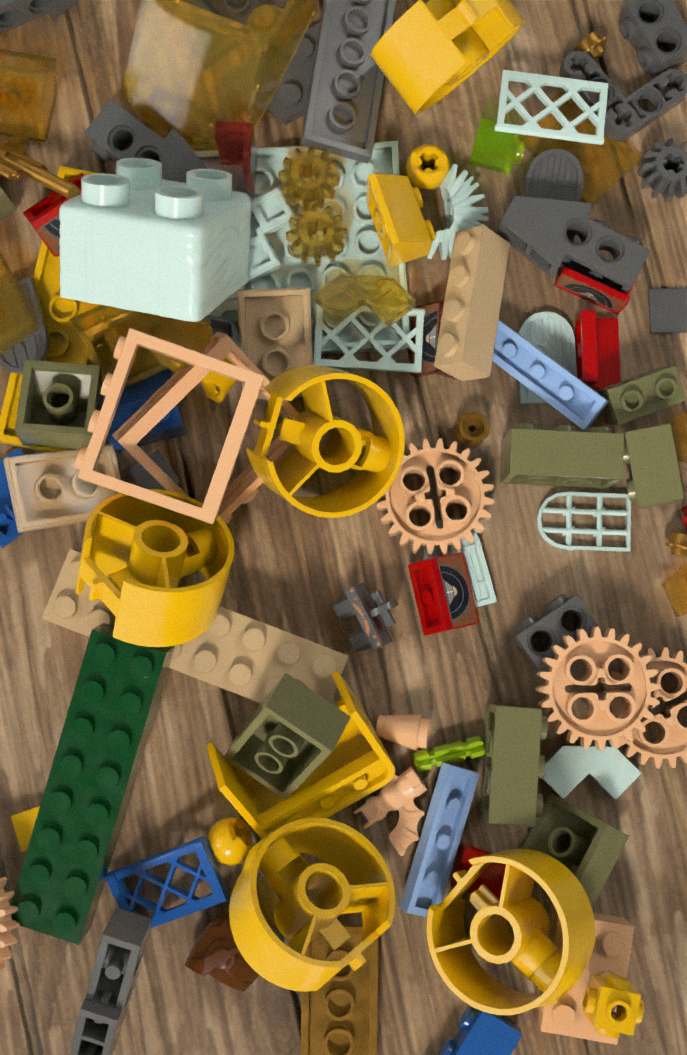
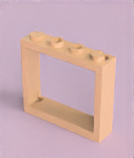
M129 328L127 337L120 336L115 347L113 357L118 359L114 374L108 372L104 379L101 395L106 397L101 411L95 409L91 416L88 432L93 434L88 448L82 446L78 453L75 469L80 471L77 478L214 524L260 394L264 376ZM139 346L245 383L202 508L95 471Z
M217 332L197 351L221 361L227 357L233 365L263 375L264 382L260 394L269 402L271 393L265 391L264 388L270 381L227 334ZM185 363L112 434L167 491L185 496L188 495L137 443L210 372ZM283 399L279 415L282 418L295 419L299 413L287 400ZM277 437L270 444L267 458L274 461L276 470L294 450L289 442L278 440ZM251 464L225 491L217 515L226 524L230 522L233 516L232 513L241 504L250 502L256 496L258 487L263 483Z

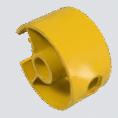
M419 0L381 37L372 49L370 56L415 115H419L443 99L490 60L518 33L526 21L510 0H429L426 4Z
M305 365L290 369L277 376L264 388L271 395L264 419L254 418L253 422L260 426L261 430L255 450L247 448V454L255 473L270 490L298 509L324 518L353 515L368 508L385 494L399 472L404 455L405 435L398 409L382 388L366 378L324 365ZM346 379L359 391L370 412L372 433L356 428L351 423L332 415L326 380ZM302 392L306 411L301 412L293 420L283 418L282 424L279 423L277 430L279 431L278 440L289 442L294 452L275 470L274 461L267 458L283 399L292 401ZM329 430V440L327 444L321 450H319L320 440L322 436ZM319 467L328 472L340 473L349 468L359 470L349 482L331 493L314 497L292 495Z
M148 489L200 508L203 506L201 502L176 492ZM123 493L115 494L98 504L86 522L76 580V594L83 592L86 582L90 587L89 600L101 599L115 615L113 637L145 647H169L184 644L205 633L218 615L234 557L235 547L232 534L218 515L215 523L210 524ZM201 571L207 579L196 585L178 588L181 578Z
M319 817L303 818L289 822L269 833L248 852L242 872L233 887L229 904L230 927L234 941L245 961L267 981L293 991H318L347 964L356 971L366 962L361 952L392 925L396 903L394 883L382 855L365 836L354 828L335 820ZM300 853L316 856L329 864L315 863L309 866ZM258 868L266 877L267 883L280 898L275 907L274 917L280 933L290 940L288 946L276 936L262 914L256 888ZM362 912L363 930L361 942L339 961H321L305 956L309 942L317 939L320 935L333 951L338 949L351 936L337 917L340 914Z
M523 848L509 849L470 859L469 862L473 866L469 871L461 870L454 872L452 876L457 881V885L441 903L432 905L428 909L427 941L438 973L456 996L470 1006L486 1013L515 1015L527 1012L533 1008L556 1004L580 980L590 961L594 948V914L583 886L565 865L555 858L536 850ZM491 862L506 864L500 901L484 884L471 894L469 901L479 912L475 914L471 922L470 935L466 936L464 927V906L466 901L462 896ZM534 880L545 890L556 908L562 927V954L559 952L560 949L548 937L550 920L547 911L540 902L532 897ZM507 920L513 928L514 937L509 931ZM472 943L478 955L487 962L502 964L511 961L541 992H521L499 983L478 963L469 944Z

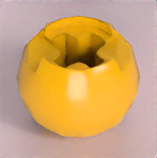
M422 144L414 148L408 156L405 166L406 173L413 185L420 189L433 190L441 185L449 172V158L445 151L437 145ZM422 163L426 166H429L432 163L434 165V170L430 168L422 170Z
M235 817L220 819L210 828L207 839L209 840L213 857L217 862L232 866L242 863L247 858L248 852L254 847V843H252L248 832L251 829L245 821Z

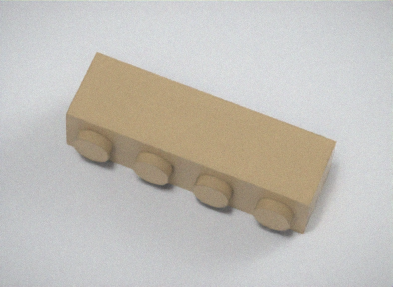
M484 225L455 232L434 367L460 381L490 377L510 243Z

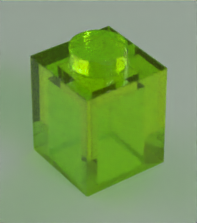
M481 117L469 165L510 175L514 162L521 163L526 142L520 141L521 134L495 131L496 121Z

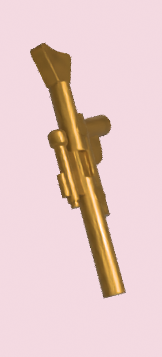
M17 132L2 143L0 142V175L8 179L21 180V174L69 199L78 196L79 188L76 185L47 171L45 165L28 157L27 149L25 148L28 140L24 133Z

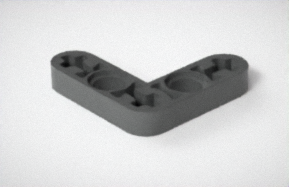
M583 51L570 52L565 57L559 70L560 77L609 83L606 112L608 110L609 112L605 116L604 133L614 141L629 139L677 106L687 94V75L681 70L669 69L625 98L593 58ZM571 67L574 69L580 67L583 71L581 72L580 70H577L574 72L571 70ZM674 85L677 88L670 90L665 96L662 95L666 86L672 87ZM581 90L578 93L589 107L597 103L591 97L590 91ZM638 100H650L655 110L652 112L643 110ZM615 120L618 122L624 120L626 122V125L620 124L618 126L615 123Z

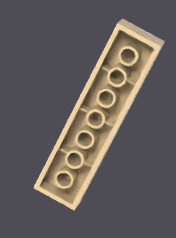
M69 549L41 619L90 637L91 630L103 623L114 626L116 617L101 599L89 600L90 587L86 582L83 592L76 594V580L81 553ZM220 606L214 623L205 633L189 642L175 646L169 668L259 703L265 699L282 676L287 673L293 678L302 681L309 689L325 700L331 702L337 688L332 674L339 671L342 675L349 655Z

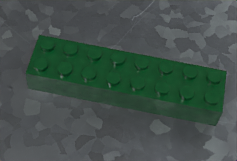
M105 623L91 630L11 906L18 907V911L11 914V920L18 922L19 926L77 945L82 942L93 923L175 646L145 647L121 641L113 637L114 626Z

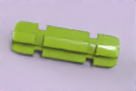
M475 736L467 738L466 742L459 740L432 747L431 751L427 749L416 751L413 753V761L416 770L421 772L432 769L433 765L440 767L442 762L452 764L464 761L468 756L471 759L483 756L485 754V746L482 738Z

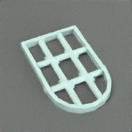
M561 492L547 498L538 509L536 518L538 532L544 541L555 548L567 551L630 552L632 521L631 501L628 494ZM567 496L566 508L545 507L554 498ZM572 496L597 497V509H579L576 506H572ZM603 498H626V510H606V507H603ZM542 513L563 514V516H566V528L542 527ZM572 514H587L597 517V528H575V526H572ZM602 515L626 516L625 530L602 527ZM545 533H563V536L566 535V545L555 543ZM572 534H593V537H596V546H571ZM602 535L625 536V548L602 547Z

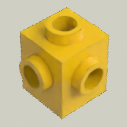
M607 973L606 977L592 974L590 985L584 991L582 1009L593 1027H596L595 1031L611 1038H619L620 1033L634 1035L635 1025L640 1024L643 1018L644 1002L640 999L641 994L630 984L628 978ZM617 1005L616 1012H612L613 1007Z

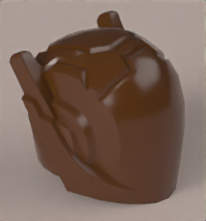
M229 915L219 916L204 927L185 962V966L202 976L209 974L223 984L242 992L246 991L260 976L241 955L232 935Z

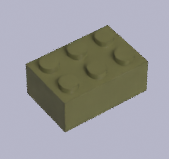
M521 423L516 425V429L511 428L501 441L500 484L608 489L623 479L624 434L613 433V428L593 427L590 428V432H577L576 427L571 425H557L553 427V430H538L539 425Z
M285 673L244 723L223 758L287 800L333 752L351 717L340 710L336 704L325 700L309 689L302 681Z
M494 703L486 704L485 754L483 755L480 815L489 824L535 827L536 817L542 816L543 796L542 794H537L538 778H544L545 756L540 755V740H545L547 737L548 721L547 717L542 716V709Z

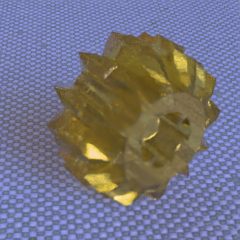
M312 145L308 148V154L305 155L296 148L294 151L295 159L285 157L283 160L285 169L279 171V181L283 182L281 192L283 195H291L290 204L293 206L302 200L306 211L311 207L310 202H315L322 209L324 206L323 197L328 199L335 197L333 187L339 185V176L335 174L337 164L335 161L327 162L328 153L325 150L316 156Z
M314 202L312 204V212L309 213L300 206L298 209L299 218L290 217L288 221L291 230L286 232V240L292 242L290 252L293 255L301 253L300 258L303 264H306L313 257L315 265L319 267L322 263L321 257L324 256L333 263L335 261L334 251L343 252L345 249V244L342 240L347 238V229L340 227L343 224V217L341 215L332 216L333 209L330 205L321 212L319 211L318 204ZM318 231L323 232V236L317 235L315 239L310 236V234L315 235Z
M170 318L167 319L166 323L159 328V331L153 337L203 353L205 347L211 342L213 329L208 325L205 318L197 322ZM151 351L155 355L154 358L172 372L180 371L189 365L183 361Z

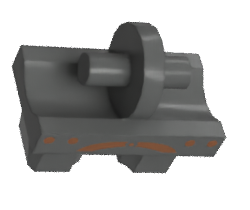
M364 582L344 590L346 595L333 603V608L341 621L356 615L362 628L348 634L354 651L358 652L370 648L374 651L392 642L393 640L387 627L396 623L390 612L391 609L398 606L396 599L386 603L380 590L369 594Z

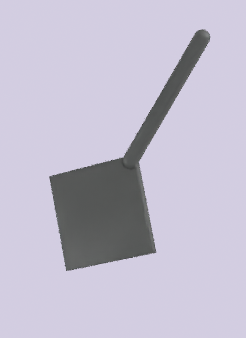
M687 288L648 289L650 334L687 333Z

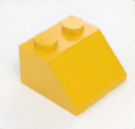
M379 173L368 175L366 205L389 268L429 255L432 241L435 240V233L430 220L424 221L420 208H423V201L418 187L412 188L408 176Z

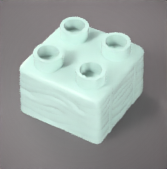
M124 158L116 161V174L99 173L83 176L81 178V194L64 202L59 209L60 296L66 299L191 322L202 320L249 280L250 197L246 193L232 190V174L215 169H194L186 173V183L162 179V163L146 158Z

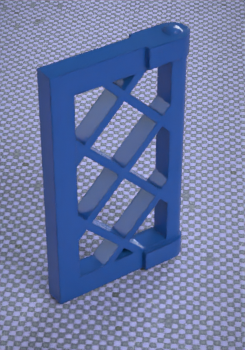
M205 836L110 871L106 876L111 893L115 897L120 909L137 914L135 906L139 903L154 911L153 915L148 916V918L153 919L150 929L225 902L230 898ZM195 851L200 861L198 869L181 861V856ZM168 862L172 864L166 881L148 872L149 868ZM177 867L195 876L189 892L171 884ZM136 874L140 878L133 892L127 889L123 878ZM145 879L163 888L157 904L140 896ZM200 879L209 883L212 893L199 898L195 896V892ZM168 891L186 899L185 903L170 909L163 907Z

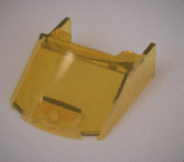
M140 0L122 87V93L128 103L152 128L165 136L172 129H175L188 145L219 150L220 146L238 145V148L247 147L252 138V133L254 135L314 17L312 1L288 0L284 9L268 4L259 6L252 11L244 25L185 2L186 0Z

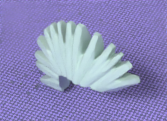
M456 164L452 165L439 186L444 201L447 227L443 231L435 232V240L432 241L430 254L427 255V259H432L438 245L441 260H446L447 254H449L451 259L455 232L483 225L479 222L489 220V217L482 215L489 212L488 207L471 206V204L485 198L484 194L469 196L479 186L478 182L470 185L474 179L473 176L464 182L468 174L465 169L456 178L458 168Z

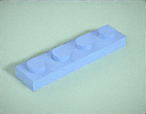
M500 319L498 320L492 361L581 429L587 430L609 401Z
M442 762L399 906L404 912L427 917L429 907L443 901L480 773Z

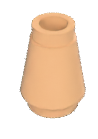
M423 714L379 715L376 726L378 737L418 751V748H428L431 719L423 718Z

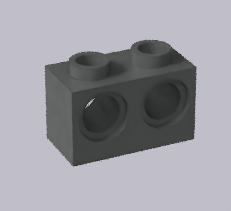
M633 0L625 5L618 21L620 32L625 40L630 41L636 51L639 65L642 69L648 71L652 80L663 72L687 62V25L672 0ZM640 17L648 18L651 22H645ZM658 46L665 47L669 52L660 50Z
M562 594L546 605V608L549 610L538 619L532 614L515 626L519 632L511 636V638L535 673L549 669V666L542 661V658L554 659L556 657L551 649L552 645L562 648L566 647L562 636L569 635L576 641L577 629H584L587 636L590 637L591 628L599 627L578 595L567 599ZM565 611L572 612L577 618V626L571 632L565 630L561 624V617ZM536 631L544 633L547 638V646L542 652L535 651L530 644L531 636Z

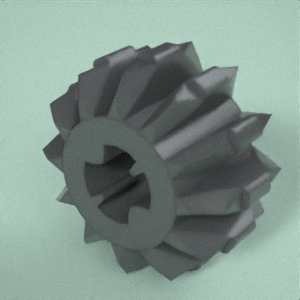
M673 138L668 139L664 145L657 141L652 145L651 151H646L641 158L643 165L638 169V176L645 178L641 183V189L649 187L653 189L651 198H656L661 193L665 202L671 201L674 195L680 199L687 194V152L685 151L687 141L681 143L679 147L675 146Z

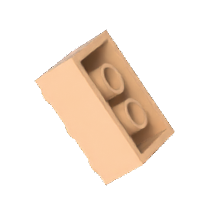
M550 905V931L548 937L560 949L559 952L562 954V927L555 906ZM593 912L595 921L594 948L582 977L556 1004L535 1008L533 1018L542 1032L617 1045L618 1038L607 1037L595 1031L596 1027H593L584 1014L582 1001L584 991L590 985L592 974L606 977L607 973L627 978L634 926L624 917ZM617 1005L613 1007L612 1012H616Z

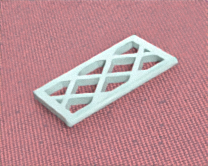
M503 70L497 121L494 130L603 145L609 83ZM509 81L526 83L529 89L516 98L508 89ZM543 86L560 87L566 91V94L552 102L541 88ZM581 90L598 92L599 100L592 107H589L578 93ZM535 94L546 108L532 118L521 103ZM572 98L583 113L569 122L558 107ZM514 108L526 123L522 126L505 124V114ZM551 113L563 128L561 130L544 129L537 123ZM589 118L596 127L595 135L578 133L575 127Z
M315 304L316 326L313 365H324L336 369L421 373L425 309ZM324 312H338L346 317L332 331L323 323ZM360 314H377L382 317L383 321L368 333L356 318ZM397 316H416V327L406 335L393 320ZM351 323L364 338L349 351L336 335ZM387 325L402 339L388 352L374 339ZM324 332L327 336L322 339V333ZM414 336H415V344H414V342L411 340ZM332 341L344 356L339 360L321 359L322 348ZM369 342L382 358L377 362L358 361L354 354ZM405 344L415 353L414 364L396 363L391 357Z

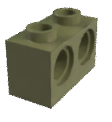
M676 365L659 367L595 390L609 401L602 409L605 423L611 425H620L687 400Z

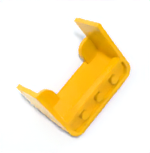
M339 671L332 674L342 697L335 704L351 718L333 752L287 800L232 763H229V761L223 758L224 755L213 742L206 745L219 790L261 839L283 825L298 819L328 818L383 787L394 777L395 768L360 702Z

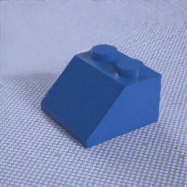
M170 365L128 375L108 432L110 445L118 452L126 449L112 434L173 376ZM101 395L102 405H103L104 399H105V397H106V396H103V395ZM180 402L137 443L139 447L188 435Z

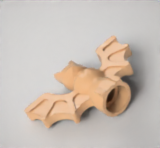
M411 766L400 776L394 774L392 780L381 788L379 795L368 798L363 805L353 812L357 814L361 811L368 821L363 826L366 829L376 821L383 820L389 811L398 810L399 820L396 827L389 834V840L399 855L403 856L408 846L420 839L417 825L421 817L425 815V811L416 807L414 798L427 791V787Z

